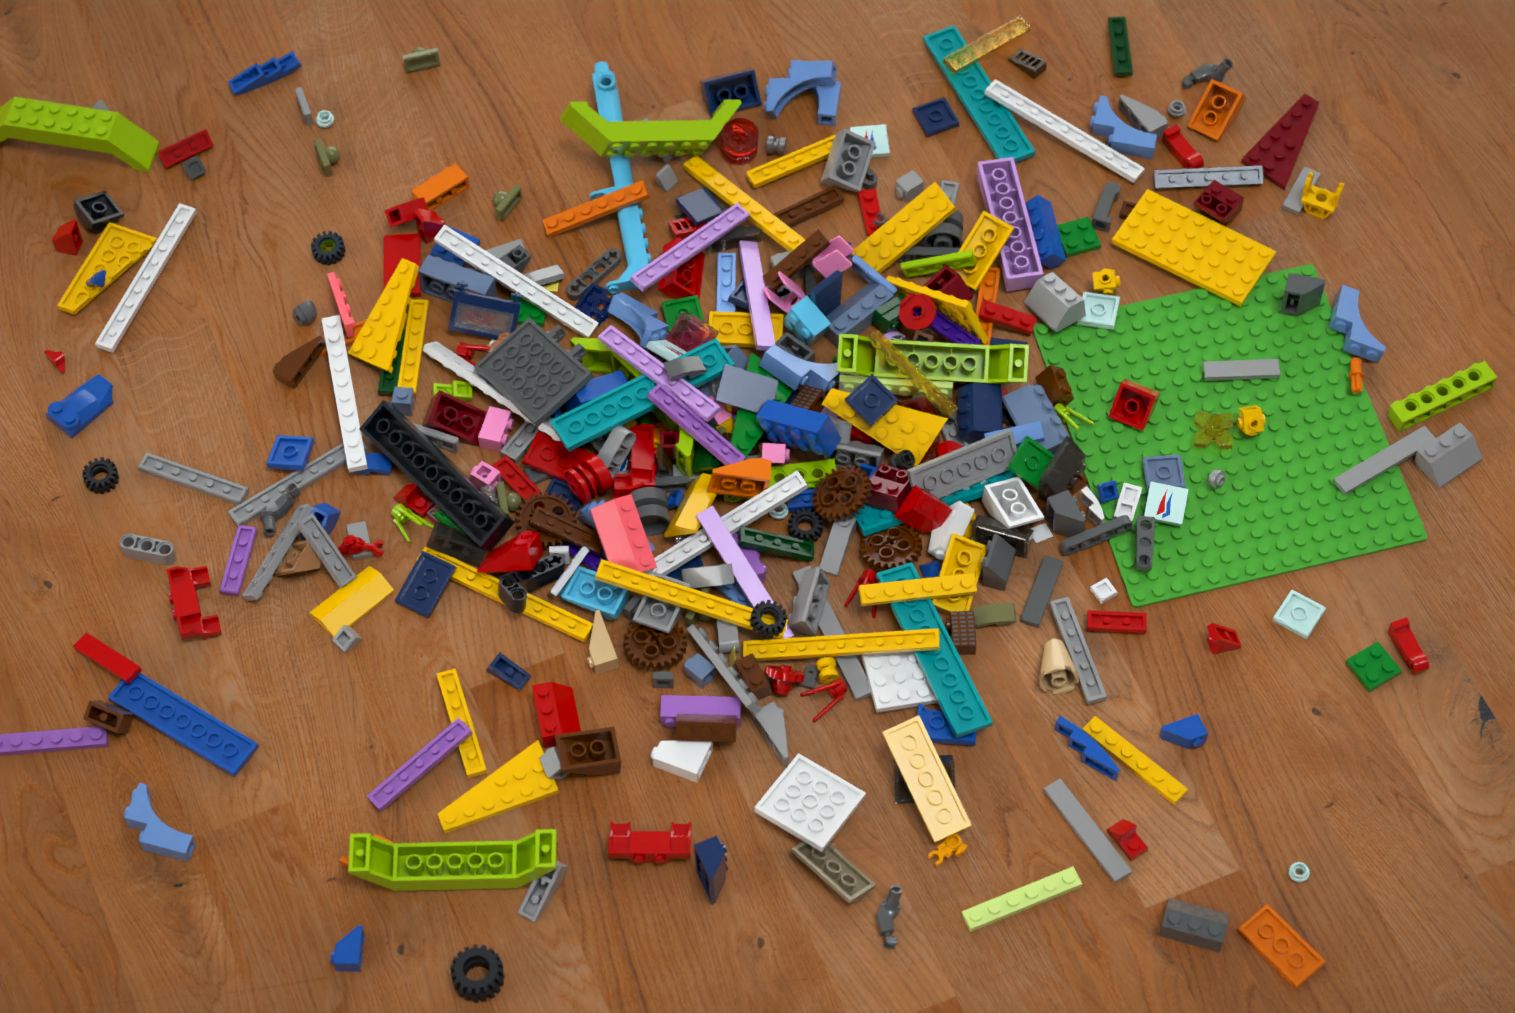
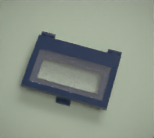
M463 280L457 282L460 290L455 289L449 330L493 339H499V335L507 332L510 334L516 330L521 306L518 298L522 299V295L519 292L511 293L514 301L464 291V287H468V284Z

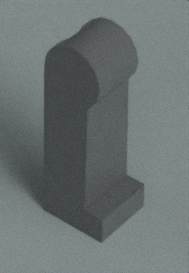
M1108 182L1103 189L1092 218L1094 229L1108 233L1110 231L1112 217H1109L1114 202L1118 201L1120 186L1115 182Z
M1137 516L1135 524L1136 570L1151 571L1155 517Z

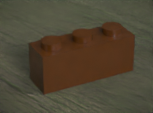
M677 714L676 741L736 742L737 715Z

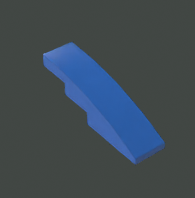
M291 51L278 60L276 57H273L261 66L258 63L252 65L229 80L228 83L234 94L239 95L270 84L302 67L296 54Z
M1060 715L1056 721L1055 731L1069 738L1068 746L1082 754L1081 762L1117 781L1120 769L1093 738Z

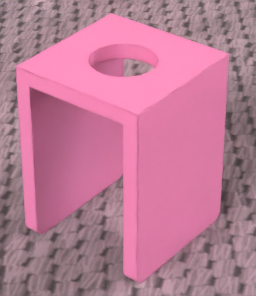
M841 236L831 239L829 241L831 245L813 259L812 265L825 278L836 270L842 272L852 266V263L846 256L853 253L854 249Z
M779 271L778 275L783 284L793 292L783 300L766 286L763 289L770 301L788 313L793 306L791 303L795 297H798L796 301L798 303L806 296L800 286Z

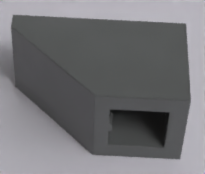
M519 244L499 258V260L522 274L531 259V255Z

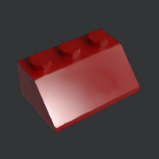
M678 237L663 245L662 254L683 240ZM703 252L698 253L659 280L658 291L671 299L697 295L699 300L705 254Z
M555 682L532 685L543 748L556 746L555 735L581 731L572 687Z

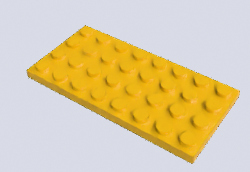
M1148 189L1114 235L1111 242L1240 307L1276 256L1275 250Z

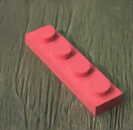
M334 272L328 273L329 285L347 338L354 336L353 328H356L354 318L349 317L351 310L349 304L345 305V302H347L345 292L340 291V289H343L340 278L336 279Z

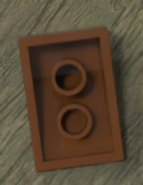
M614 727L555 735L561 772L598 776L620 773L621 757Z

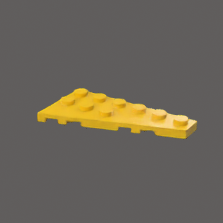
M109 222L58 303V309L76 315L150 251L158 238ZM100 270L106 271L104 287L86 285V282L96 272Z
M402 258L348 351L350 356L392 374V361L397 355V342L400 341L407 316L406 308L407 305H410L411 301L409 297L410 292L415 286L419 266L416 263Z
M888 275L886 278L887 281L898 289L895 296L903 294L906 297L914 293L925 294L931 298L939 312L972 335L978 337L983 345L989 340L979 322V317L975 314L969 301L958 299L953 295L943 294L940 291L931 290L926 286L922 287L913 282L904 281L899 277L895 278Z
M831 388L822 402L823 406L852 423V425L893 452L899 453L902 450H910L915 457V466L920 464L949 419L895 405L878 422L870 427L845 402V398L851 394L850 392Z
M539 740L440 811L438 818L444 834L559 794L555 780L547 777L539 759L544 755Z

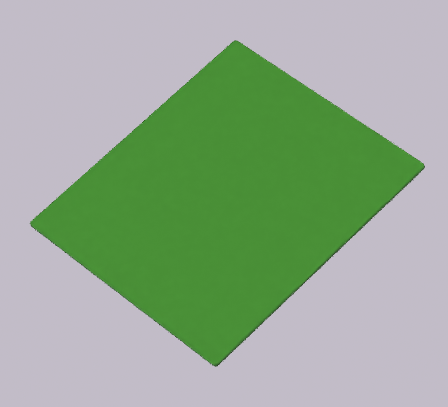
M1308 264L1263 274L1241 307L1208 290L1199 288L1119 306L1114 330L1077 324V321L1056 333L1045 323L1034 325L1033 334L1045 367L1053 365L1063 368L1066 372V378L1072 389L1074 400L1065 407L1069 406L1072 410L1094 422V425H1090L1071 414L1070 419L1079 426V430H1076L1068 422H1066L1084 475L1088 479L1089 489L1095 495L1102 508L1104 523L1116 518L1114 513L1119 498L1100 503L1098 484L1116 480L1119 497L1124 483L1142 487L1138 506L1132 521V528L1108 539L1133 608L1427 540L1426 531L1398 465L1347 495H1344L1333 482L1337 476L1389 447V443L1363 381V391L1361 393L1354 394L1351 391L1349 374L1352 355L1343 350L1345 339L1342 332L1329 328L1332 308L1325 291L1323 290L1320 305L1299 316L1280 312L1288 273L1319 278L1314 265ZM1278 359L1280 378L1204 380L1203 362ZM1125 379L1160 392L1154 412L1144 431L1108 417L1120 383ZM1257 405L1262 409V414L1265 415L1266 424L1263 425L1264 431L1258 432L1257 435L1248 436L1238 429V408ZM1181 454L1186 489H1189L1182 526L1155 521L1151 571L1136 570L1135 524L1137 516H1144L1148 497L1142 458ZM1215 469L1223 470L1226 477L1224 484L1217 488L1212 487L1211 483L1208 482L1209 475Z

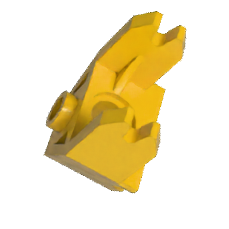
M1309 172L1304 184L1301 203H1303L1307 214L1325 219L1329 214L1334 213L1335 208H1337L1345 184L1339 183L1336 193H1333L1327 189L1313 186L1314 173Z

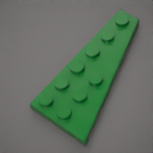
M752 352L750 353L747 371L779 380L760 367L761 359ZM779 380L774 401L785 403L793 389ZM737 408V415L735 416L734 428L729 443L747 457L765 431L760 426V422L756 417L757 414Z

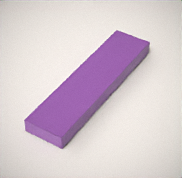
M238 525L220 586V594L239 597L257 536V527Z

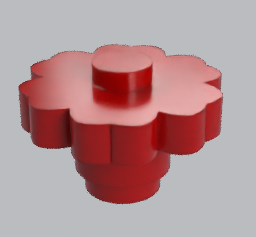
M765 666L764 674L774 678L772 684L774 693L789 695L793 682H804L805 673L792 669L791 666Z

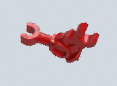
M349 535L343 538V543L337 549L343 557L358 554L364 550L371 551L375 556L381 557L384 554V550L378 548H382L384 542L378 540L374 544L365 543L360 537Z

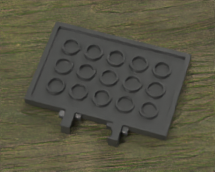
M530 318L474 366L475 370L536 427L540 426L594 377L580 363V360L587 354L580 343L571 350L566 351L559 344V341L566 336L565 331L559 325L546 333Z

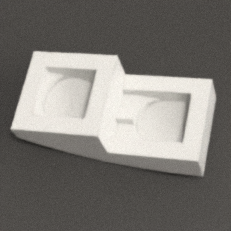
M1128 483L1123 484L1114 517L1128 515L1131 522L1133 521L1142 487Z
M1086 486L1081 490L1080 501L1088 508L1087 518L1095 526L1104 523V514L1097 498Z

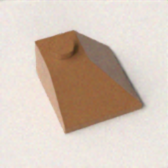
M307 540L292 543L291 550L284 555L281 566L275 570L273 575L276 577L321 568L323 563Z

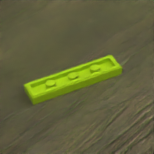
M972 250L903 262L901 263V269L906 278L937 273L945 265L952 269L977 265V259Z

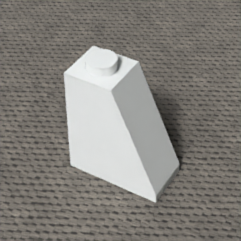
M961 501L950 505L952 511L943 525L931 532L928 553L934 555L937 559L944 560L951 534L955 533L963 536L974 513L973 508Z
M660 741L658 747H654L651 753L653 767L698 783L713 751V742Z

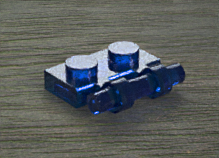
M591 283L574 307L590 318L595 316V321L600 326L608 318V309L615 294L609 298L607 297V289ZM601 303L605 305L602 310L598 309Z

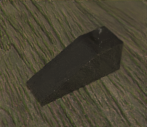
M738 225L706 248L708 254L738 248L739 241L759 243L761 242L760 228Z
M437 521L426 545L430 549L477 567L480 566L487 552L486 549L480 547L476 542L455 528Z

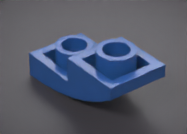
M365 453L368 469L353 472L369 475L370 472L389 475L392 461L385 454Z

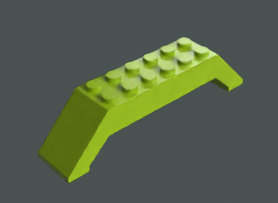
M14 97L0 107V142L7 138L110 153L130 165L133 170L150 172L160 145L157 139L118 112Z
M723 100L713 113L711 120L607 121L590 108L588 102H570L560 116V119L600 156H607L608 158L617 156L629 158L635 155H641L642 157H649L651 155H658L659 157L675 155L680 157L688 154L700 156L739 108L741 100Z
M839 334L837 372L866 377L873 374L875 377L951 381L953 384H970L972 382L1000 385L1027 383L1029 345H975L875 339L856 334Z
M596 338L570 339L571 349L580 343L586 350L587 354L580 360V363L590 372L610 374L621 370L628 382L643 375V373ZM660 408L650 411L660 422L664 423V426L669 431H679V442L675 444L676 468L683 475H689V478H691L697 440Z
M539 829L517 841L392 843L371 836V833L350 834L348 872L351 875L393 891L520 888L556 869L557 831L556 829Z

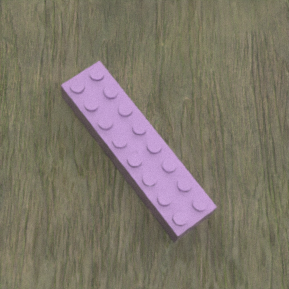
M1009 157L978 162L977 178L986 212L1015 228L997 256L1006 292L1032 288L1035 282L1043 277L1044 273L1014 158Z

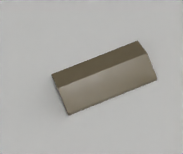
M804 841L791 849L793 854L849 904L860 902L876 886L872 880L830 843L823 852Z

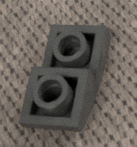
M699 356L682 357L663 363L671 382L684 376H688L691 379L707 372Z

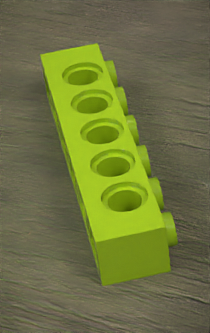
M1485 361L1479 364L1474 363L1464 371L1460 370L1449 378L1441 379L1437 384L1428 385L1418 393H1411L1401 401H1394L1390 405L1387 416L1397 430L1402 432L1494 388L1497 376Z
M835 459L772 466L768 488L798 471L808 485L806 490L817 489L815 485L822 483L819 479H825V473L830 475L832 474V469L837 471ZM723 495L724 502L734 503L738 502L739 500L751 499L746 497Z

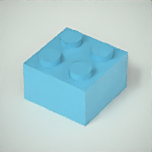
M808 296L793 305L783 320L785 327L792 331L796 338L808 347L821 339L831 325L829 320Z

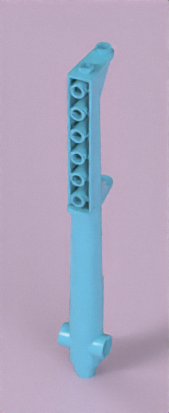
M598 62L594 65L595 73L592 74L599 115L607 121H623L615 73L609 70L607 62ZM624 156L609 158L615 186L593 191L590 194V200L634 184L629 158ZM641 202L617 211L628 268L618 280L610 281L605 285L609 294H616L619 291L640 290L630 280V277L651 263L650 253H646V249H649L648 240L643 237V234H646L645 223L640 221V219H643L642 208H638L637 205L641 204Z

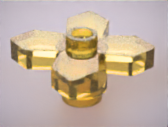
M1196 411L1194 425L1201 430L1195 433L1194 447L1206 448L1214 441L1220 449H1232L1233 435L1227 432V430L1233 427V414L1209 415L1207 412Z

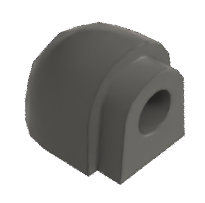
M308 300L295 307L292 316L299 325H308L315 319L317 310L314 303Z

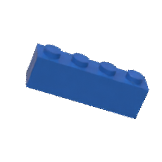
M1037 195L1025 204L1040 262L1053 270L1064 263L1066 257L1052 203Z

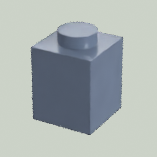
M394 387L392 405L406 416H413L415 405L413 388Z
M699 653L694 657L688 658L684 664L685 676L702 689L716 676L715 666Z

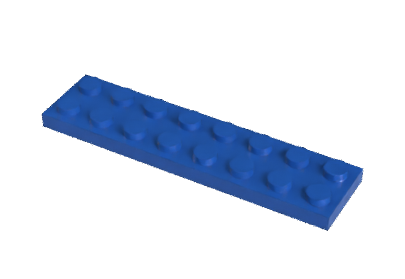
M139 673L130 684L121 680L107 697L111 703L121 709L134 713V717L233 777L238 774L259 747L255 741L142 673Z

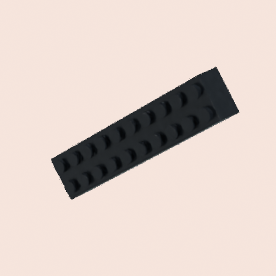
M383 400L359 428L480 547L492 551L515 523L511 517L394 405Z

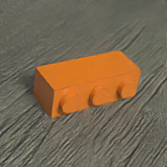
M455 163L411 190L413 200L424 197L428 210L433 211L470 188L469 179Z

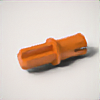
M1352 358L1350 360L1349 379H1351V391L1354 394H1358L1363 391L1362 379L1364 374L1362 372V360L1360 358Z

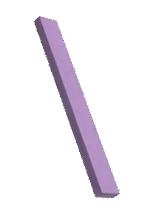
M736 203L633 274L630 280L642 292L749 219L750 214L739 203Z
M739 241L738 247L756 350L767 351L775 344L768 299L763 289L765 283L758 243Z
M612 325L598 336L600 342L657 385L659 383L664 385L705 421L709 422L721 411V407L683 378L671 382L662 362Z
M713 505L696 515L697 520L724 563H732L733 576L751 606L755 608V605L757 603L760 605V602L763 600L765 603L767 600H771L770 603L773 604V600ZM787 624L783 638H793L794 634Z

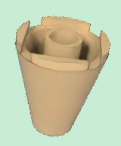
M1051 639L1044 645L1039 682L1040 687L1045 692L1050 690L1053 691V694H1064L1072 691L1075 688L1074 685L1079 683L1078 672L1063 641L1059 639Z

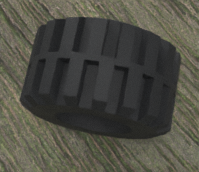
M473 945L471 949H469V946L465 947V951H459L457 953L458 958L454 957L452 960L453 965H451L450 970L453 986L460 997L464 996L467 1001L473 999V1003H478V1000L482 999V1002H486V998H494V993L498 994L501 991L500 986L504 984L503 978L505 977L502 961L492 948L487 950L485 945H482L481 948H478V945ZM475 967H484L489 970L487 976L481 980L475 981L466 977L467 973Z

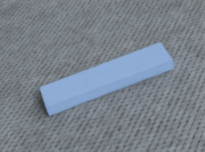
M718 253L717 311L735 312V304L728 302V298L736 288V253Z

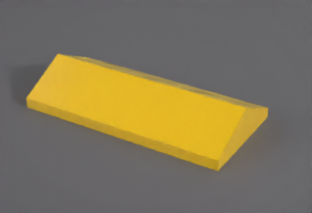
M983 211L959 252L972 250L977 259V265L953 269L961 275L967 287L975 291L1015 229L1013 226Z
M702 473L691 482L670 525L664 533L665 537L697 533L701 524L697 520L696 515L709 508L717 495L716 493L707 492L711 475Z
M952 533L939 577L974 573L977 585L982 569V559L986 555L987 546ZM974 594L934 598L932 602L936 609L950 615V611H969Z
M370 566L356 575L355 579L341 587L309 612L333 638L343 625L351 627L394 593L391 585L374 568Z

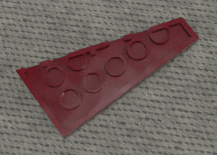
M1305 93L1242 158L1241 163L1245 166H1263V177L1285 191L1319 107V102Z

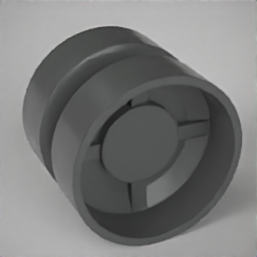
M958 210L952 213L924 237V246L961 248L963 242V215Z
M644 487L631 492L630 494H632L646 536H654L665 532L670 525L666 492L656 487Z

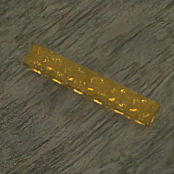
M1019 15L945 56L942 63L953 73H956L1029 32L1031 25Z
M879 330L874 331L868 337L876 349H881L885 353L884 357L889 362H894L898 366L897 369L901 374L907 375L917 389L921 388L926 393L925 397L929 401L935 402L939 406L938 409L941 413L950 417L959 409Z

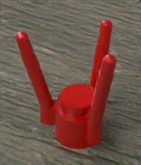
M460 342L457 346L456 354L475 366L476 363L469 360V358H473L475 350L486 351L490 350L491 347Z
M869 569L863 571L862 576L858 578L857 584L845 602V607L853 599L859 585L878 583L875 571ZM872 605V618H876L877 605Z
M839 678L827 685L801 693L803 697L827 690L831 698L835 697L829 705L813 718V722H816L837 702L844 699L843 694L847 693V687L842 679Z

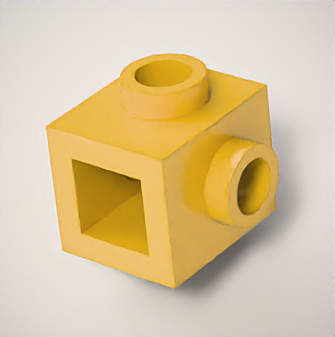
M1102 269L1099 272H1092L1095 293L1111 296L1118 294V287H1121L1120 276H1116L1115 270Z
M1254 405L1238 408V429L1248 436L1257 435L1258 432L1264 431L1263 425L1266 424V419L1260 407Z

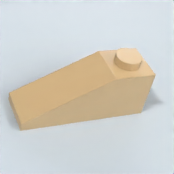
M600 610L595 611L589 646L590 657H587L590 669L594 668L596 675L619 668L618 658Z

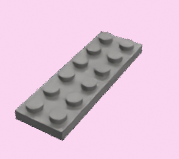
M1011 429L1004 430L908 469L907 474L911 488L916 484L936 497L941 498L1007 471V467L1017 451L1013 431Z

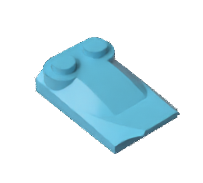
M578 566L575 573L571 575L558 595L565 601L594 612L600 610L602 616L607 620L617 619L623 611L631 591L596 580L597 572Z

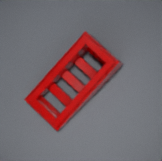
M687 217L670 221L669 230L674 239L679 237L684 240L707 223H703L702 226H696Z

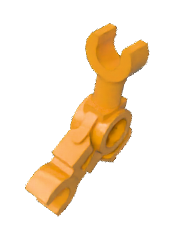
M958 833L947 837L937 847V851H931L928 859L931 860L933 857H938L939 860L935 863V867H940L945 857L949 859L954 852H956V857H960L966 851L967 845L962 844L961 837Z

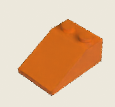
M1211 79L1187 127L1219 141L1238 116L1246 101V97L1242 92Z
M750 458L713 469L707 492L753 498L768 489L772 460Z

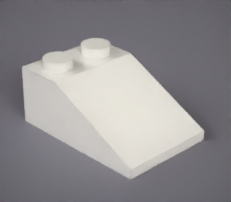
M1019 477L984 486L982 503L989 514L1008 529L1044 519L1043 514Z

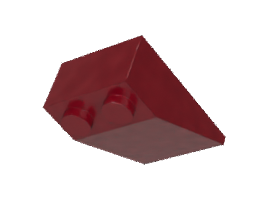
M439 390L431 399L422 426L457 437L460 443L478 447V436L487 412Z

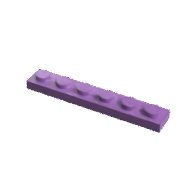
M661 383L647 394L646 397L725 466L743 461L746 458Z
M460 718L456 719L368 794V799L382 812L473 734L472 731Z
M100 726L0 734V756L108 747V729Z

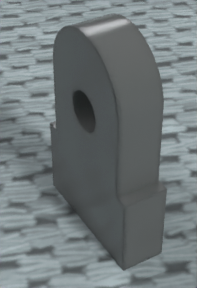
M808 665L804 671V682H799V686L814 689L818 670L815 665Z

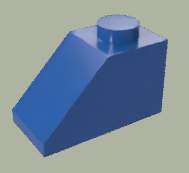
M322 503L313 506L311 514L315 515L329 535L335 528L341 511L328 503ZM302 534L301 540L306 541Z
M1198 714L1161 726L1160 731L1161 739L1186 749L1203 746L1208 736V732Z
M358 925L336 943L335 951L331 952V964H334L336 971L361 972L365 937L362 925Z

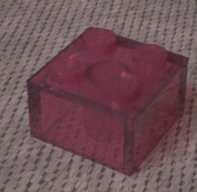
M681 312L666 340L689 352L715 339L719 331L692 313Z

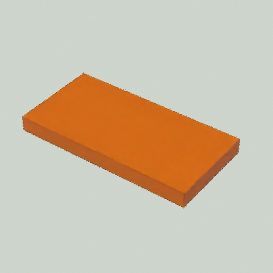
M1268 904L1237 929V932L1295 990L1326 964V961Z

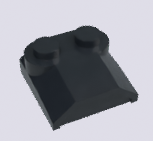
M106 190L74 200L73 206L77 217L91 232H100L103 230L104 225L124 217V213L107 194Z

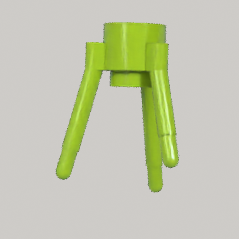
M1058 403L1053 407L1061 422H1068L1076 430H1079V426L1070 419L1071 414L1090 425H1094L1093 421L1072 410L1069 406L1065 407L1062 403Z
M401 503L397 504L391 511V515L394 517L393 522L397 525L407 542H410V539L401 522L406 523L411 519L419 526L425 524L434 529V525L413 513Z

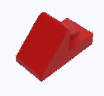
M416 484L405 485L393 497L396 502L403 504L421 518H424L426 516L425 513L435 505L432 500L420 493L419 487Z
M1215 623L1207 626L1209 632L1207 641L1212 654L1228 652L1242 647L1236 630Z
M1122 819L1108 828L1107 832L1130 861H1133L1147 852L1148 847L1136 833V824Z

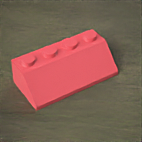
M632 494L613 499L590 509L608 562L642 573H649L657 568Z

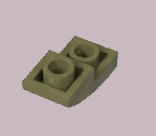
M998 603L973 607L975 626L977 628L993 624L1002 626L1017 622L1014 603Z

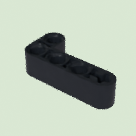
M554 553L539 559L533 570L512 571L501 576L498 586L499 598L511 612L522 613L526 609L528 592L559 579L565 569V557L562 554Z

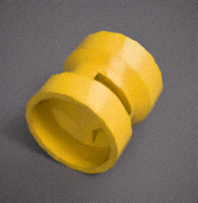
M825 657L816 662L817 670L820 671L819 681L821 683L829 684L839 679L838 671L835 670L836 661L834 658Z

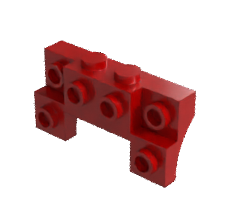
M640 424L627 428L635 433L636 440L628 453L629 474L614 475L615 494L629 495L640 488L655 487V474H657L658 464L654 461L657 457V448L654 447L653 424Z
M176 566L168 568L167 574L171 593H168L170 604H174L175 609H172L174 621H178L182 640L201 635L203 639L222 635L218 615L202 617L196 589L211 586L207 566L197 568Z
M610 821L609 858H629L630 862L636 864H643L645 862L664 864L670 862V859H691L692 822H688V824H674V822H671L670 833V831H631V822L627 824H614L613 821Z

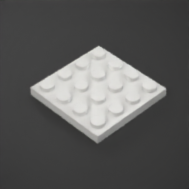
M913 651L861 655L876 713L916 707L918 704L929 705L938 703Z
M798 753L754 807V812L823 852L864 800L866 793Z

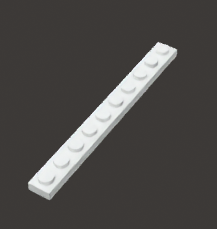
M996 79L985 90V95L1132 183H1135L1144 173V167Z
M179 203L95 343L97 348L112 353L115 351L197 213L196 208Z
M444 225L434 238V242L484 274H489L495 278V281L512 292H519L523 299L584 338H590L598 327L599 323L448 226Z
M336 315L322 318L349 473L368 469L362 433L359 429L360 422L341 317Z
M437 341L424 345L423 351L430 358L439 361L444 367L454 371L457 376L463 377L471 385L481 389L484 394L490 395L498 403L508 407L511 412L523 417L526 422L532 423L482 377L472 364ZM549 417L538 426V429L550 435L553 440L560 442V438L550 424V420L553 418Z
M796 471L720 518L732 535L739 531L741 526L749 525L806 490L808 485L800 473ZM702 528L697 533L655 557L657 568L646 574L654 576V573L657 572L667 575L714 545Z

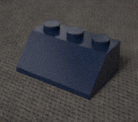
M748 68L700 80L703 98L710 117H713V113L723 100H741V105L736 111L762 105L754 69Z
M972 382L958 388V436L972 444L984 439V433L1003 429L1002 386L1000 384Z
M717 835L694 844L696 872L711 905L717 901L726 880V871L728 870L726 864L728 860L725 854L727 849L724 842L719 841Z

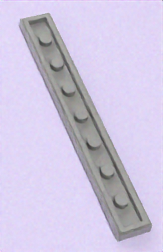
M344 443L308 463L304 471L296 470L229 510V516L237 527L238 525H245L260 516L262 509L266 505L275 502L282 494L288 495L289 493L286 488L290 483H294L302 491L347 464ZM364 444V450L367 452V446Z
M811 566L792 572L797 586L804 571L812 569ZM826 598L818 626L822 635H845ZM856 655L834 656L855 701L871 696L867 676Z

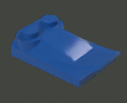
M97 374L60 402L57 401L50 404L45 415L47 419L73 439L114 403L112 399L113 385L100 374Z

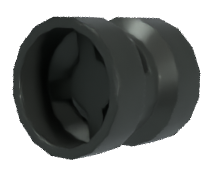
M902 450L891 455L888 459V464L903 470L909 469L914 466L915 457L910 450Z

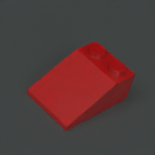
M529 530L524 531L488 552L478 567L477 572L533 570L544 553L540 533Z

